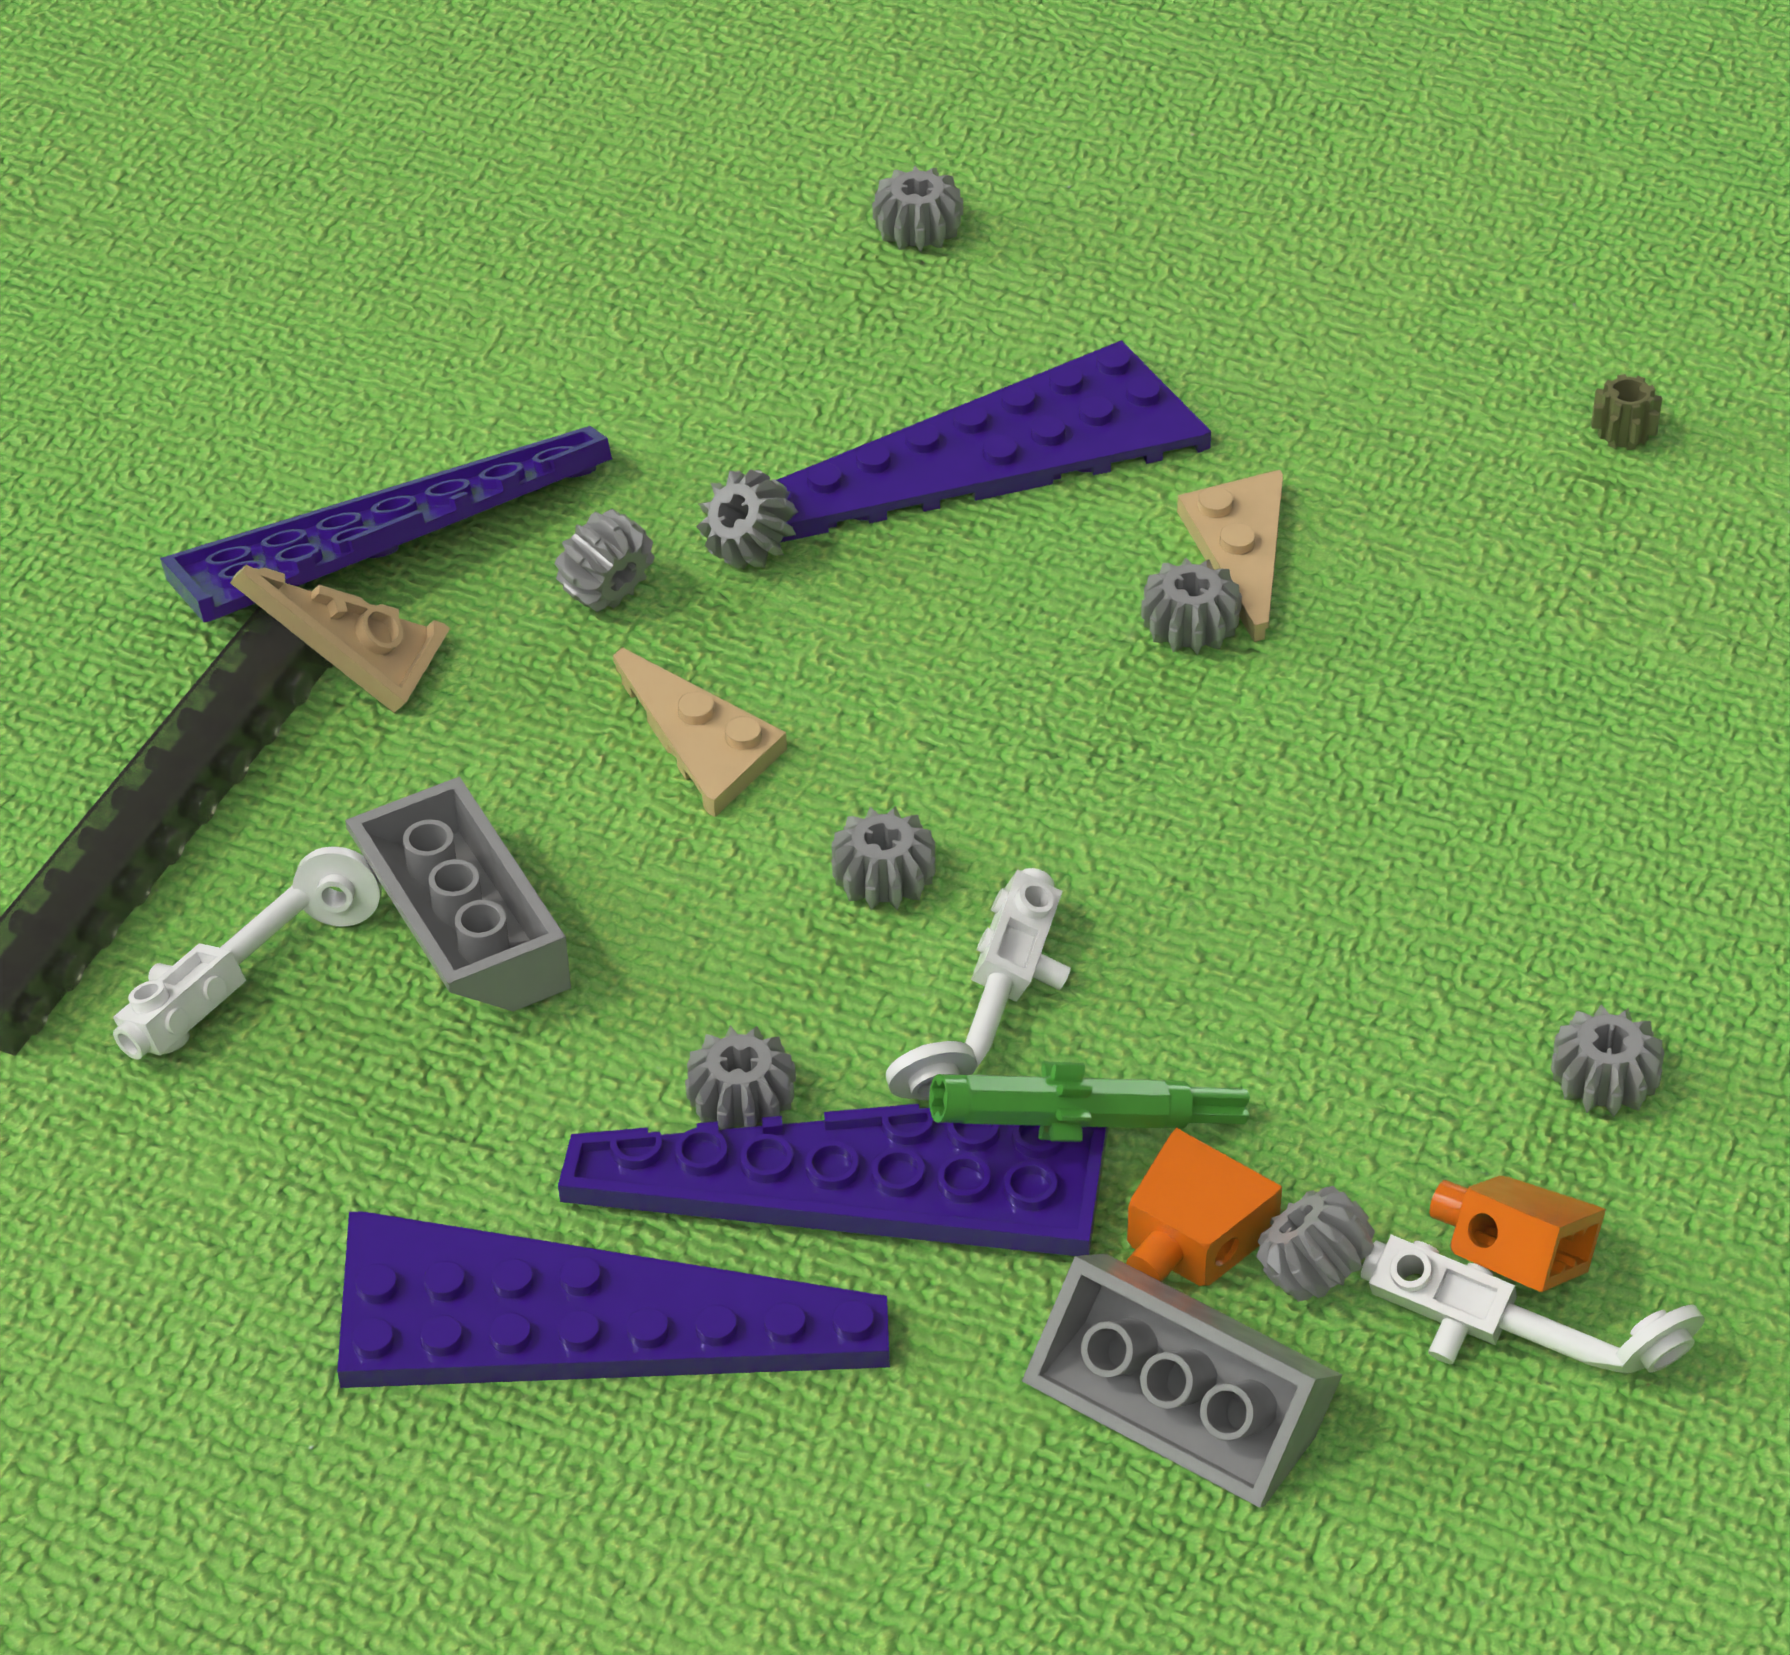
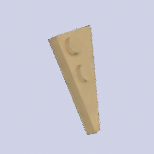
M1280 469L1178 495L1177 513L1204 559H1210L1214 570L1229 569L1231 579L1234 583L1239 584V592L1242 596L1239 618L1254 642L1265 639V630L1268 628L1270 620L1283 474Z
M246 564L235 574L230 582L393 713L408 701L450 630L447 625L435 620L426 627L400 619L399 609L384 604L372 605L361 597L323 585H318L313 591L287 584L285 583L284 573L265 567L257 569Z
M623 647L613 655L616 671L621 674L622 685L631 698H638L646 710L648 724L667 753L676 757L677 768L685 780L691 778L702 794L703 807L708 814L716 817L787 750L785 731Z

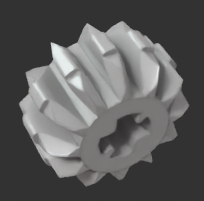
M914 166L912 171L906 173L894 170L892 178L879 180L878 190L875 193V202L872 203L873 220H875L876 228L881 232L882 240L886 242L896 241L899 250L905 249L908 246H916L921 252L923 247L927 245L942 248L944 239H951L957 236V229L961 223V215H963V198L960 197V189L954 184L953 176H939L937 168L919 171Z
M752 469L746 475L740 471L730 470L726 486L721 483H711L715 496L711 502L698 503L702 511L708 516L696 526L701 535L707 538L705 547L708 548L711 554L720 559L724 558L725 563L734 568L742 569L748 564L754 567L765 568L768 552L775 556L784 555L780 545L782 538L796 535L793 527L786 522L797 514L798 511L794 504L787 500L790 492L787 491L783 484L775 479L770 480V477L762 471H754Z
M610 509L603 514L594 512L590 515L585 525H576L574 535L562 542L565 551L556 558L554 563L559 569L556 580L563 585L564 591L572 598L578 600L584 606H589L596 612L607 606L615 608L620 604L625 595H634V587L638 582L646 580L647 576L644 571L653 563L655 558L651 553L653 541L646 535V531L625 514H620L614 509Z
M1186 557L1180 566L1163 563L1158 574L1148 576L1147 584L1144 587V600H1142L1141 616L1144 619V627L1150 629L1153 642L1162 643L1169 641L1173 653L1182 647H1191L1198 655L1201 647L1204 645L1220 649L1223 639L1235 636V630L1239 625V612L1241 611L1242 602L1239 584L1233 582L1229 569L1214 570L1210 559L1200 565L1192 564Z
M896 806L887 814H878L869 807L865 819L848 816L843 830L835 832L832 842V875L835 878L836 885L844 887L849 901L866 898L871 911L880 902H889L898 910L902 897L920 900L924 886L932 884L936 867L935 841L932 838L931 830L923 829L918 815L901 818Z
M1602 1004L1594 1013V1017L1584 1012L1576 1011L1573 1019L1570 1021V1025L1560 1026L1559 1033H1557L1554 1041V1053L1551 1063L1553 1080L1561 1083L1564 1100L1582 1098L1586 1113L1597 1105L1605 1106L1613 1117L1621 1108V1104L1639 1111L1646 1096L1655 1094L1656 1088L1660 1085L1662 1075L1661 1067L1664 1058L1662 1040L1653 1037L1651 1021L1632 1022L1629 1008L1619 1015H1612L1607 1012Z
M730 1025L724 1038L721 1039L706 1034L702 1049L690 1051V1059L687 1063L688 1079L685 1080L686 1096L690 1100V1105L696 1107V1114L700 1117L701 1123L718 1121L720 1129H732L735 1126L755 1127L757 1123H762V1117L780 1116V1111L791 1109V1103L794 1099L793 1082L796 1081L795 1064L791 1059V1055L785 1053L780 1037L763 1039L758 1026L746 1035L737 1034Z
M1334 1186L1322 1188L1319 1192L1314 1190L1307 1191L1301 1200L1294 1204L1288 1202L1287 1209L1283 1213L1271 1218V1227L1261 1233L1258 1239L1260 1247L1256 1257L1264 1266L1263 1271L1275 1286H1280L1287 1295H1292L1298 1302L1308 1300L1313 1295L1320 1298L1324 1297L1330 1288L1335 1285H1344L1345 1278L1352 1272L1361 1270V1260L1370 1255L1374 1248L1372 1238L1375 1230L1367 1221L1369 1217L1356 1201L1352 1202L1344 1192H1339Z

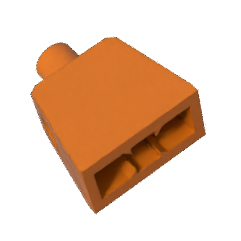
M1175 1128L1130 1200L1128 1206L1127 1241L1135 1251L1127 1259L1126 1264L1160 1282L1171 1271H1174L1198 1286H1210L1260 1246L1258 1239L1261 1233L1271 1227L1270 1221L1272 1217L1280 1215L1282 1186L1184 1131Z
M1497 1176L1468 1188L1448 1180H1443L1434 1192L1429 1213L1431 1218L1455 1227L1450 1244L1451 1251L1455 1255L1529 1288L1544 1292L1589 1271L1606 1209L1511 1177Z

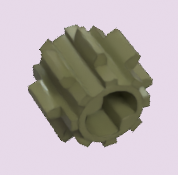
M1626 374L1617 375V379L1613 381L1607 380L1604 384V389L1597 388L1595 391L1591 428L1598 429L1599 438L1605 439L1608 442V446L1614 449L1618 446L1626 447L1627 450H1633L1640 443L1645 445L1649 440V435L1656 436L1658 433L1662 397L1655 395L1654 386H1648L1643 377L1637 376L1634 378L1627 377Z

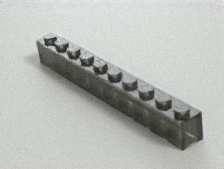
M260 606L0 917V1051L16 1056L30 1037L38 1034L43 1029L49 1014L63 996L77 987L84 970L100 950L107 948L113 942L118 928L133 909L146 901L154 883L169 865H173L179 860L187 842L202 824H206L212 819L220 801L234 784H238L244 779L249 765L266 745L271 744L276 739L282 724L294 709L306 702L312 687L327 668L334 666Z

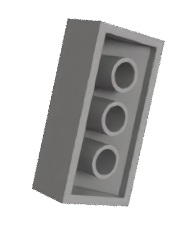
M460 776L345 820L346 829L450 993L510 1011H516L571 988L566 936Z
M1105 1253L1074 1257L1022 1382L1261 1508L1267 1504L1316 1437L1342 1374Z

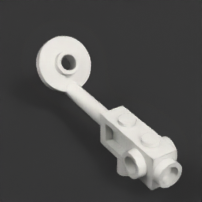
M324 847L312 851L299 863L293 879V885L220 948L199 943L173 966L162 963L155 964L150 969L149 981L134 988L128 996L130 1003L113 1017L118 1026L113 1031V1036L120 1049L129 1057L139 1060L146 1053L161 1056L162 1054L174 1052L185 1045L190 1037L188 1031L246 981L239 964L301 910H304L317 921L332 926H351L368 919L379 904L382 884L365 857L356 851L343 847ZM330 887L340 888L343 892L336 891Z
M1028 868L1022 871L1017 869L1006 887L999 891L991 908V911L995 913L991 926L985 930L977 946V951L981 953L971 980L985 986L965 1043L943 1041L925 1044L897 1058L886 1071V1080L892 1094L907 1099L929 1100L931 1083L937 1074L972 1075L992 1046L1008 998L1017 1002L1031 983L1032 977L1057 990H1061L1071 968L1041 953L1063 892L1054 887V880L1049 874L1035 868Z
M1392 1234L1387 1244L1377 1240L1373 1243L1374 1248L1371 1254L1365 1258L1361 1270V1278L1369 1281L1373 1295L1441 1323L1428 1354L1447 1364L1454 1363L1466 1334L1496 1345L1503 1329L1594 1367L1620 1373H1632L1644 1368L1648 1372H1655L1672 1364L1693 1347L1695 1341L1692 1337L1698 1332L1705 1321V1318L1695 1305H1686L1668 1313L1665 1310H1660L1636 1324L1630 1332L1632 1337L1619 1348L1515 1305L1514 1302L1517 1298L1515 1285L1494 1277L1493 1273L1485 1267L1475 1263L1462 1264L1440 1255L1436 1248L1421 1241L1411 1243ZM1411 1274L1422 1275L1419 1279L1414 1281L1404 1280L1407 1276Z

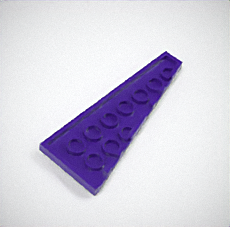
M1121 340L777 479L790 492L787 500L792 502L798 511L797 514L786 522L793 527L796 535L783 537L780 543L828 533L829 528L837 527V522L849 519L868 520L869 524L887 520V511L920 504L924 512L940 509V500L972 493L975 501L1047 486L1053 484V480L1061 479V474L1072 471L1092 472L1093 475L1111 472V463L1143 456L1146 464L1163 461V452L1194 446L1197 453L1211 448V430Z
M592 426L577 429L162 557L160 560L164 574L170 585L203 623L255 604V602L230 583L235 574L246 564L252 568L260 569L265 567L284 573L285 583L299 586L366 558H379L390 555L399 549L398 545L536 491L564 478L581 477L594 472L596 465L612 459L608 438Z
M919 1104L829 1111L824 1112L823 1121L783 1124L782 1116L762 1117V1126L719 1130L718 1121L696 1123L697 1128L688 1130L685 1133L661 1135L660 1131L648 1132V1127L571 1134L558 1183L559 1199L563 1203L1081 1256L1090 1255L1108 1127H1082L1081 1142L1040 1140V1125L937 1123L931 1116L930 1108L919 1109Z
M349 1212L337 1368L340 1388L890 1367L887 1296L370 1212Z

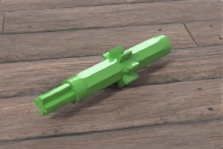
M1043 1061L1041 1065L1042 1077L937 1074L932 1080L929 1093L931 1116L937 1123L1040 1125V1140L1081 1142L1082 1127L1185 1128L1189 1123L1246 1124L1250 1116L1246 1108L1250 1100L1247 1089L1190 1087L1185 1081L1084 1078V1063Z

